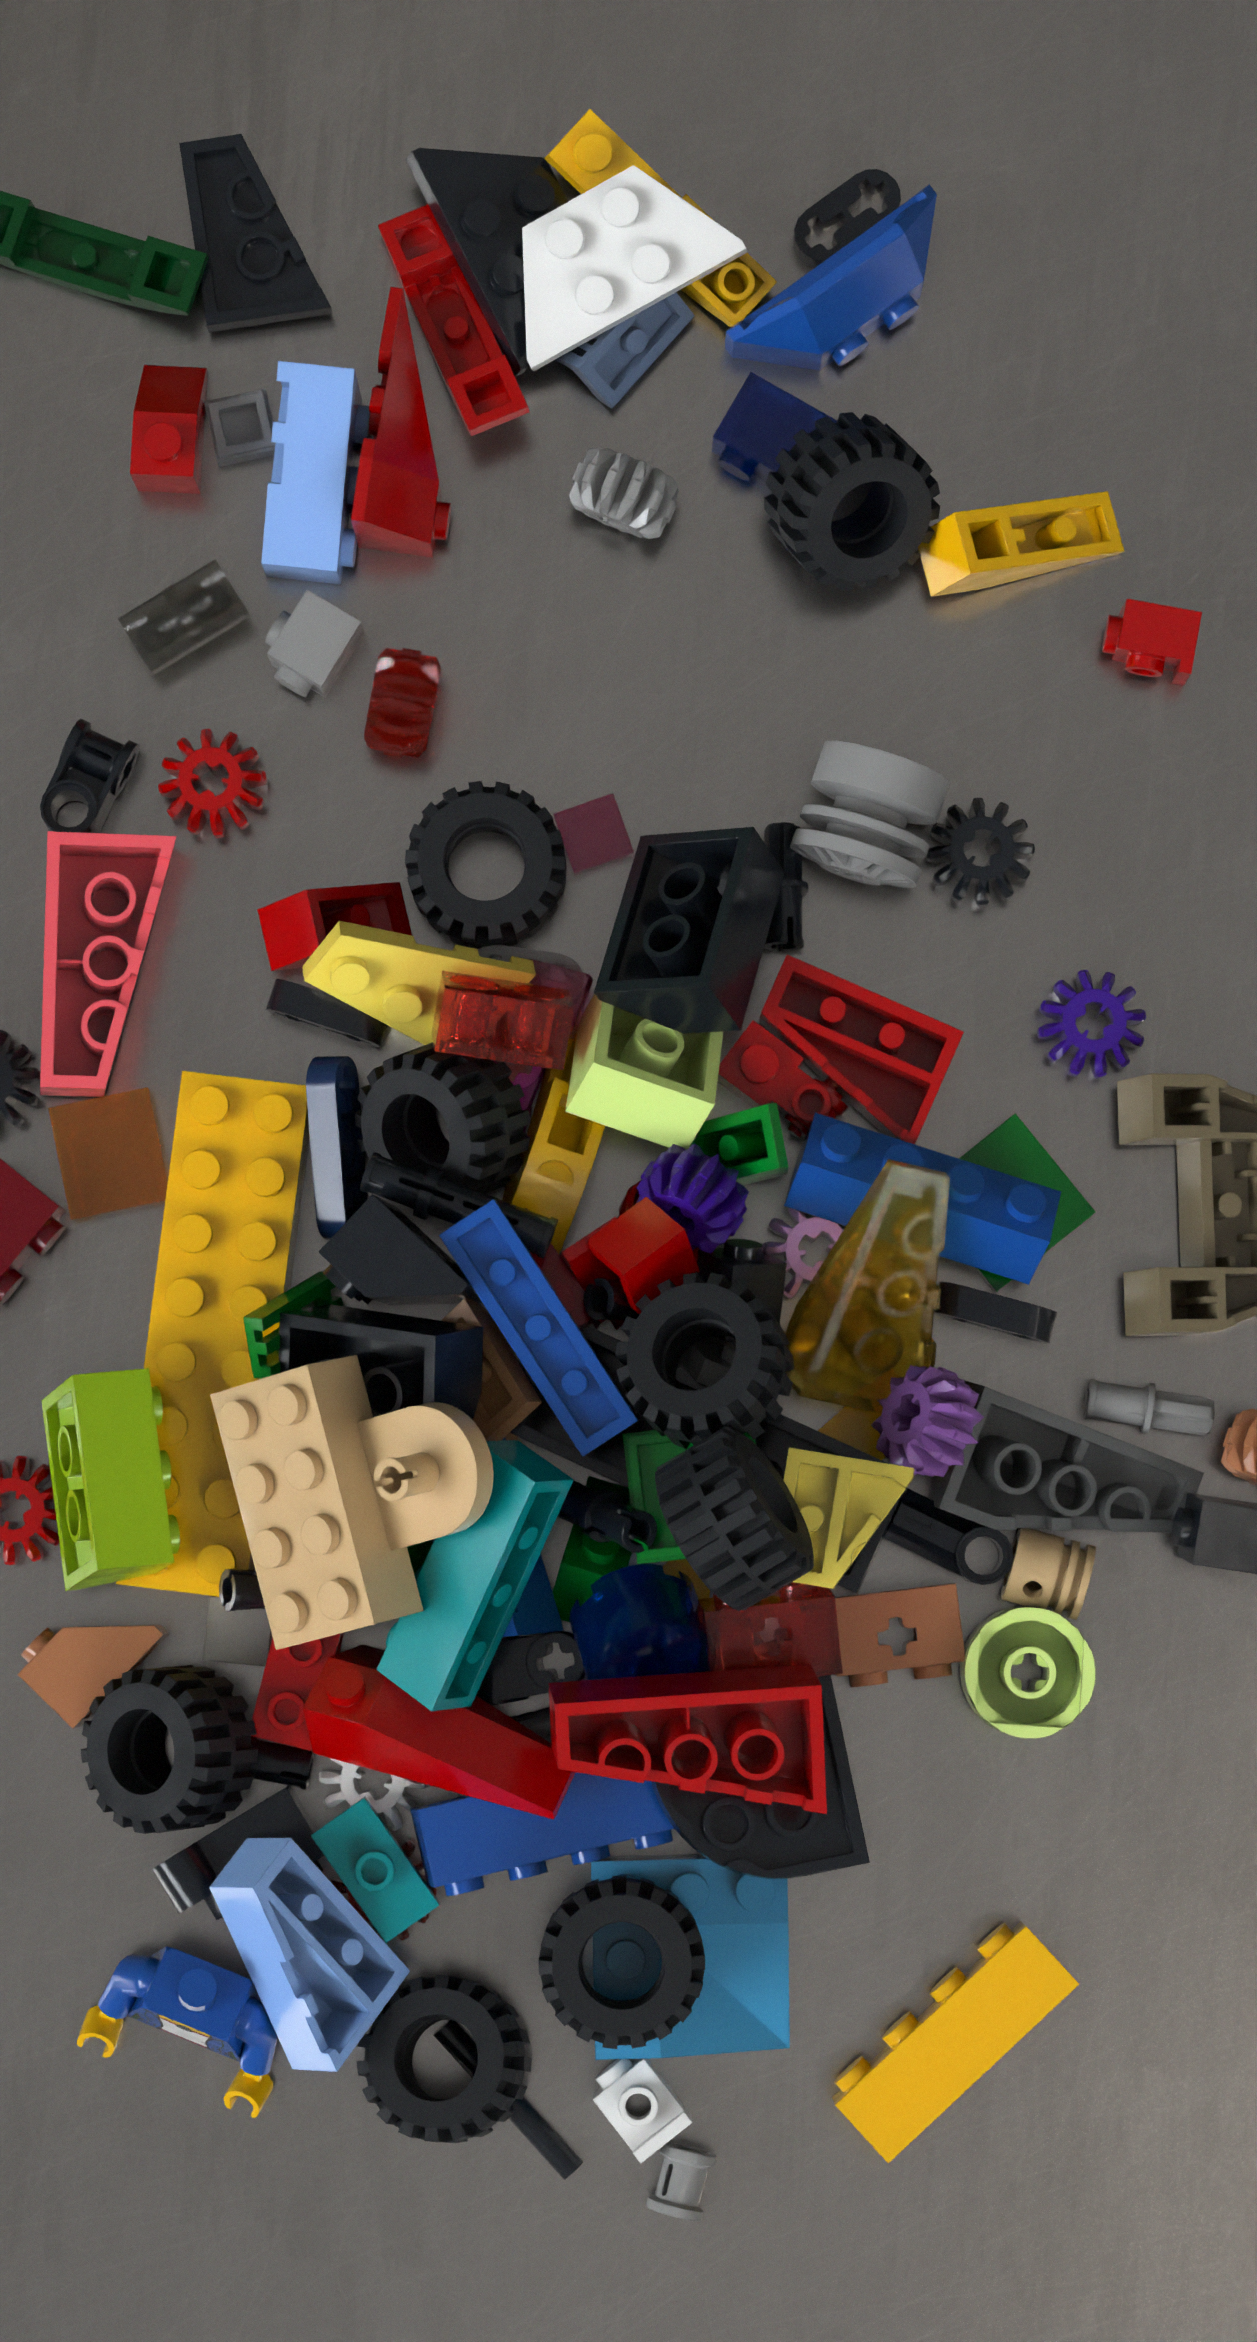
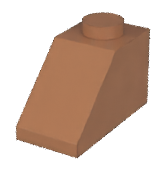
M162 1625L63 1627L57 1634L48 1627L21 1654L28 1664L17 1675L74 1729L80 1727L92 1715L89 1708L95 1697L105 1696L103 1687L112 1679L122 1678V1673L135 1670L170 1633Z

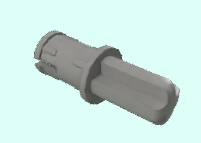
M1090 1379L1084 1419H1097L1141 1426V1433H1148L1150 1428L1205 1436L1212 1429L1215 1406L1214 1401L1210 1398L1155 1390V1383H1148L1146 1388H1139Z

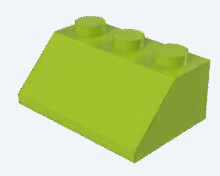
M149 1368L71 1375L41 1400L65 1591L79 1590L158 1573L174 1563L173 1554L178 1553L180 1546L178 1522L173 1514L168 1515L165 1489H169L171 1484L170 1459L165 1450L159 1449L156 1425L161 1424L163 1417L160 1390L157 1386H151Z

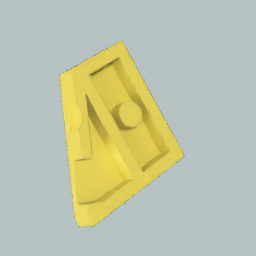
M789 1448L783 1481L791 1492L804 1518L810 1534L814 1556L813 1569L793 1582L834 1589L914 1478L915 1469Z

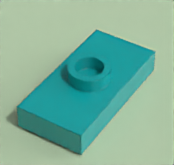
M366 1796L311 1835L385 1943L440 1905L439 1900Z

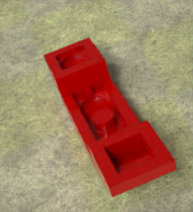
M427 204L379 224L380 234L415 318L470 436L472 437L530 413L508 360L502 354L494 334L429 205Z

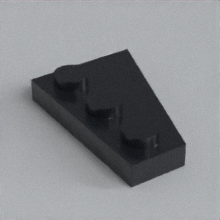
M242 134L179 143L195 250L207 253L209 256L200 282L208 332L333 314L322 288L317 283Z

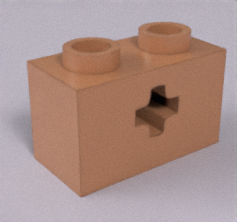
M956 1583L825 1598L834 1675L837 1677L849 1675L850 1687L888 1683L887 1671L913 1668L914 1680L952 1675L951 1663L964 1661L965 1650ZM898 1617L901 1627L912 1628L914 1640L903 1642L902 1653L897 1655L893 1654L890 1645L879 1644L877 1632L888 1630L889 1619Z

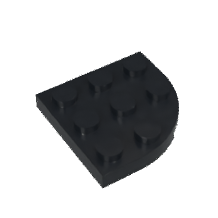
M830 1669L815 1671L822 1685L827 1814L804 1811L801 1806L772 1802V1805L745 1801L742 1796L706 1790L705 1794L679 1790V1787L675 1785L651 1781L659 1805L678 1834L701 1855L733 1872L765 1879L802 1877L870 1863Z

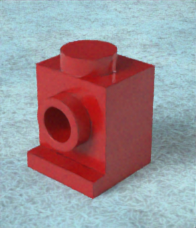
M1126 599L1120 611V616H1108L1102 652L1113 654V661L1126 663L1125 670L1136 675L1161 677L1163 670L1174 671L1171 684L1184 686L1192 673L1202 612Z

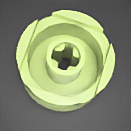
M1035 1607L1004 1609L981 1621L965 1643V1658L963 1662H960V1681L965 1698L975 1714L988 1725L1001 1732L1020 1738H1042L1053 1735L1073 1722L1090 1701L1095 1685V1662L1092 1651L1079 1630L1058 1613ZM1031 1653L1032 1664L1041 1666L1043 1674L1041 1679H1031L1028 1690H1022L1021 1680L1011 1677L1012 1665L1022 1664L1024 1654Z

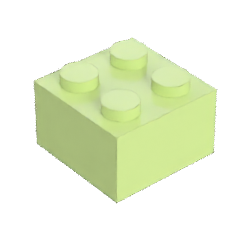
M594 994L578 1024L565 1112L668 1148L675 1144L687 1150L715 1105L723 1032L683 1034L600 1001Z

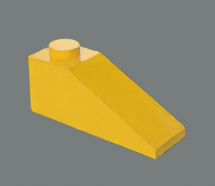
M1108 491L954 512L931 526L935 532L929 544L921 542L918 547L931 597L985 589L1115 556L1124 552Z

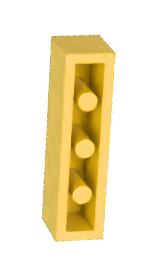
M1021 1921L1013 1929H1010L1006 1923H1003L992 1931L977 1947V1950L983 1956L966 1973H963L958 1967L951 1970L929 1992L935 1999V2002L917 2018L910 2011L903 2015L882 2036V2039L888 2046L870 2062L863 2056L859 2057L834 2081L840 2089L832 2097L835 2106L887 2163H890L1079 1985L1072 1975Z

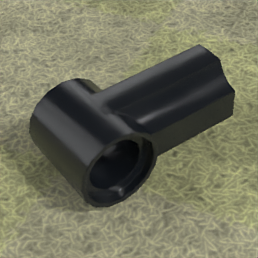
M909 1488L905 1490L883 1538L962 1577L967 1582L978 1585L994 1584L1004 1578L1011 1569L1014 1558L1012 1545L1000 1531L934 1507L933 1500ZM977 1537L989 1538L995 1543L999 1551L998 1564L991 1572L983 1575L976 1574L969 1569L965 1561L966 1547Z

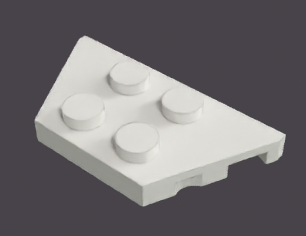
M635 165L522 227L527 362L534 372L747 253V249L743 241Z

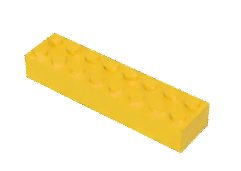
M182 1071L144 1369L149 1368L151 1386H157L162 1397V1422L156 1426L159 1449L165 1450L170 1459L171 1484L169 1489H165L168 1515L173 1514L178 1522L180 1546L178 1553L173 1554L174 1563L160 1572L117 1581L116 1584L219 1597L220 1578L225 1569L255 1570L210 1394L261 1379L254 1378L243 1317L291 1289L310 1139L306 1085ZM280 1321L262 1331L263 1337L278 1329Z

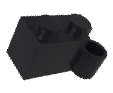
M288 1785L157 1865L152 1870L178 1914L204 1899L215 1919L219 1920L223 1916L209 1887L246 1838H292L321 1872L324 1870L318 1859L323 1857L324 1854L311 1837L318 1830L293 1787Z

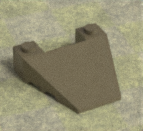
M1151 1073L1117 1081L1119 1145H1176L1180 1267H1156L1123 1272L1125 1336H1186L1219 1332L1257 1315V1095L1227 1085L1228 1081L1210 1074Z

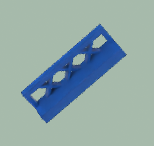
M496 1199L491 1200L439 1234V1237L582 1457L639 1420Z

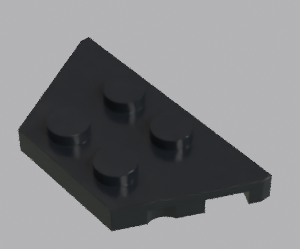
M418 148L409 154L406 161L503 354L506 356L514 376L523 374L530 365L527 362L522 227L567 203L568 200L549 163L543 157Z

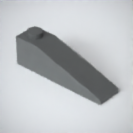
M964 1380L965 1384L969 1385L973 1391L979 1394L974 1408L984 1418L972 1430V1436L978 1443L966 1445L963 1450L964 1465H949L944 1477L934 1476V1507L994 1530L1026 1528L1071 1531V1529L1109 1530L1112 1532L1172 1533L1173 1520L1179 1507L1185 1508L1187 1493H1197L1204 1473L996 1390Z

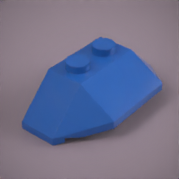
M930 184L752 314L728 329L725 337V349L731 357L820 371L832 361H835L838 366H842L854 359L868 346L869 342L865 337L883 324L891 330L909 319L919 308L916 301L921 296L937 197Z

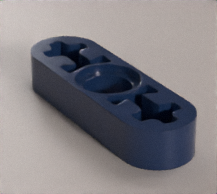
M349 1056L314 1057L309 1064L306 1076L316 1222L320 1235L326 1240H330L368 1199L367 1193L360 1191L361 1181L365 1172L364 1152L360 1153L357 1139L362 1137L361 1128L355 1126V1112L361 1110V1104L357 1100L360 1092L359 1078L356 1065Z

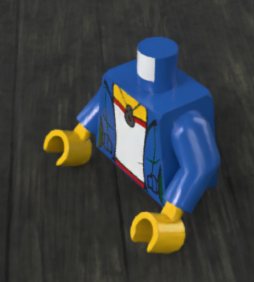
M168 1946L152 1956L132 1954L121 1960L98 2001V2006L91 2007L87 2011L77 2039V2045L82 2047L85 2039L89 2037L99 2038L106 2043L102 2057H110L114 2053L124 2023L123 2018L126 2016L238 2061L241 2069L224 2096V2104L227 2108L231 2109L238 2096L243 2097L253 2106L251 2117H257L274 2087L268 2073L272 2067L278 2036L252 1980Z

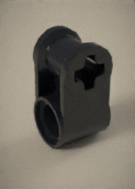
M79 719L64 744L58 766L42 796L40 804L41 817L47 829L55 832L100 833L117 796L125 787L133 771L140 745L130 740L126 744L117 742L91 730L90 722ZM69 801H80L88 806L87 817L84 821L74 827L59 825L56 822V814L59 808Z
M569 1631L548 1632L525 1637H502L476 1696L490 1705H498L529 1699V1696L549 1693L548 1683L581 1681L586 1676L590 1667V1653L587 1645L579 1636ZM553 1643H559L562 1653H573L574 1665L565 1668V1679L558 1678L556 1669H545L543 1657L553 1653Z

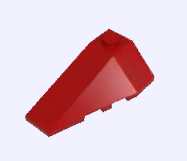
M390 287L378 357V373L382 374L381 385L372 387L369 404V435L373 436V439L363 438L351 522L359 548L433 558L436 539L446 541L448 537L451 503L441 502V489L403 288Z
M359 1645L328 1657L303 1706L314 1754L555 1819L576 1772L557 1768L550 1742L478 1696L475 1697L471 1707L430 1711L376 1670L385 1650Z

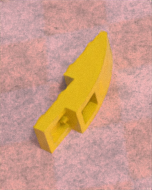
M591 109L582 116L544 158L581 194L635 165L681 197ZM687 194L681 197L686 202H688L689 204L697 208L699 211L707 215L709 218H711ZM745 253L681 290L729 327H732L742 321L777 281L748 253Z
M566 1025L557 1031L527 1132V1135L530 1137L528 1150L519 1153L524 1162L517 1173L509 1175L510 1181L506 1184L502 1201L524 1209L527 1208L529 1211L548 1218L558 1219L551 1241L558 1254L576 1213L605 1129V1125L565 1112L577 1037V1029Z

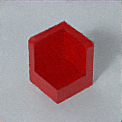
M647 1197L643 1198L588 1240L591 1253L619 1276L629 1305L638 1314L641 1313V1310L635 1304L644 1294L651 1301L661 1294L657 1287L658 1284L670 1279L677 1287L683 1284V1274L700 1272L685 1229Z

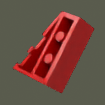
M788 954L784 959L759 1019V1022L775 1037L804 1058L803 1062L824 1081L827 1078L838 1087L836 1091L884 1135L915 1144L964 1033V1031Z

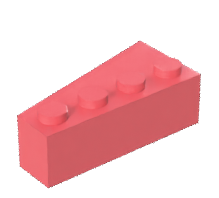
M47 831L40 1095L104 1097L177 836Z

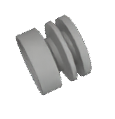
M837 740L825 741L822 745L810 784L825 796L833 799L834 803L833 806L804 804L799 817L807 824L821 831L796 829L790 848L796 853L816 862L823 869L856 882L878 886L886 884L901 888H915L922 869L901 856L924 858L928 853L930 845L905 828L907 823L935 825L938 822L950 781L929 767L880 749Z

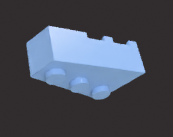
M278 361L276 381L281 382L282 392L278 421L273 422L271 442L276 444L271 482H268L261 564L266 577L341 585L343 566L354 567L356 559L357 540L354 529H348L350 505H353L358 474V467H355L357 443H362L363 438L369 439L370 437L369 406L362 405V397L355 369Z
M246 1838L209 1888L292 2069L338 2072L410 1970L292 1838Z

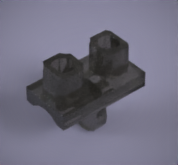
M215 559L174 585L162 590L161 593L121 616L118 620L152 675H155L250 617V614Z

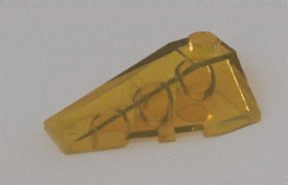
M890 1159L885 1163L798 1301L785 1334L790 1342L786 1347L793 1355L794 1370L785 1371V1373L793 1382L792 1387L800 1397L882 1414L883 1407L877 1399L888 1398L891 1393V1377H905L910 1365L934 1367L937 1344L932 1339L934 1309L940 1308L941 1289L936 1284L938 1256L944 1250L950 1183V1177L945 1172Z

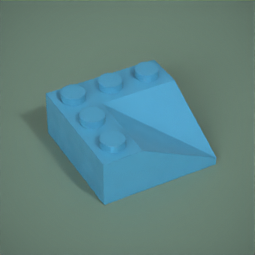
M701 1854L610 1856L591 1862V1881L596 1879L602 1881L611 1879L612 1876L627 1875V1878L638 1880L644 1878L653 1881L658 1887L671 1891L678 1897L682 1905L689 1909L694 1917L702 1937L705 1953L703 1987L699 1998H696L692 2006V2012L683 2023L680 2021L672 2028V2033L659 2040L657 2037L647 2041L646 2046L632 2049L631 2045H618L617 2049L604 2048L603 2043L595 2041V2060L671 2058L790 2048L787 1879H765L736 1873L719 1866ZM616 1922L600 1928L593 1934V1977L595 1991L613 2000H632L644 1995L653 1987L661 1971L662 1958L657 1942L648 1931L633 1923Z

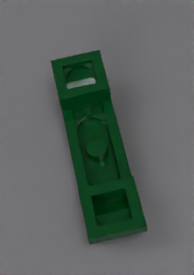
M0 191V264L42 280L103 299L158 312L189 316L209 259L207 253L151 236H147L146 241L35 208L29 199Z

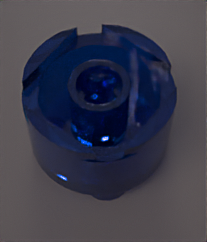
M639 1564L610 1572L590 1585L593 1595L581 1607L577 1599L571 1608L569 1618L587 1680L709 1672L715 1660V1647L694 1584L686 1574L678 1571L680 1578L666 1575L662 1565Z

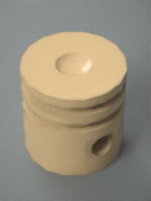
M1019 1528L1012 1545L1014 1557L1012 1566L1003 1579L1000 1599L1027 1607L1046 1609L1047 1606H1051L1053 1612L1061 1615L1063 1610L1067 1611V1618L1077 1620L1090 1582L1096 1546L1086 1544L1083 1550L1080 1549V1542L1071 1540L1069 1545H1065L1064 1537L1035 1529Z

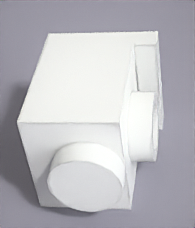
M617 2059L595 2078L601 2088L593 2093L592 2100L627 2143L640 2163L644 2162L692 2123L690 2112L649 2059H636L633 2062L629 2059ZM639 2093L649 2098L651 2108L646 2115L636 2117L627 2111L626 2101L633 2094Z

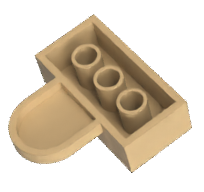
M357 1355L304 1365L210 1394L276 1650L424 1611L407 1547L466 1530L481 1517L491 1497L494 1477L492 1457L485 1437L476 1423L458 1408L439 1402L411 1406L373 1417Z

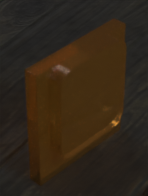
M149 1087L48 1108L70 1219L72 1221L137 1209L165 1201L168 1177Z

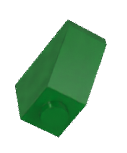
M777 1103L765 1104L706 1120L690 1147L693 1144L698 1145L703 1153L710 1157L719 1154V1162L725 1168L739 1171L736 1182L742 1185L788 1174L789 1167Z

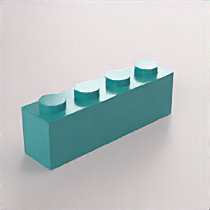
M519 1440L486 1441L492 1457L494 1477L491 1497L484 1513L466 1530L434 1539L424 1564L415 1573L424 1611L400 1617L392 1626L386 1638V1649L376 1670L430 1711L472 1706L574 1481L570 1476Z

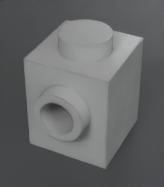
M306 590L292 614L283 610L267 634L265 643L271 646L267 655L271 665L278 669L274 678L288 689L303 697H306L311 689L326 698L365 635L361 621L311 591Z

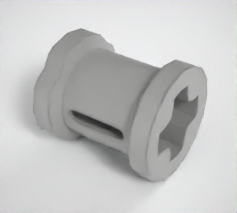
M668 2142L660 2148V2153L664 2156L656 2192L655 2195L648 2196L645 2207L675 2218L701 2222L704 2210L699 2207L708 2168L715 2166L717 2157L703 2150Z

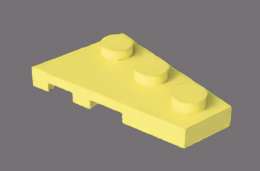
M343 921L337 922L302 966L305 982L424 1045L450 1038L451 1041L464 1038L472 1040L474 1048H476L536 975L533 960L511 956L509 962L481 957L479 956L478 949L455 944L453 950L417 944L412 935Z

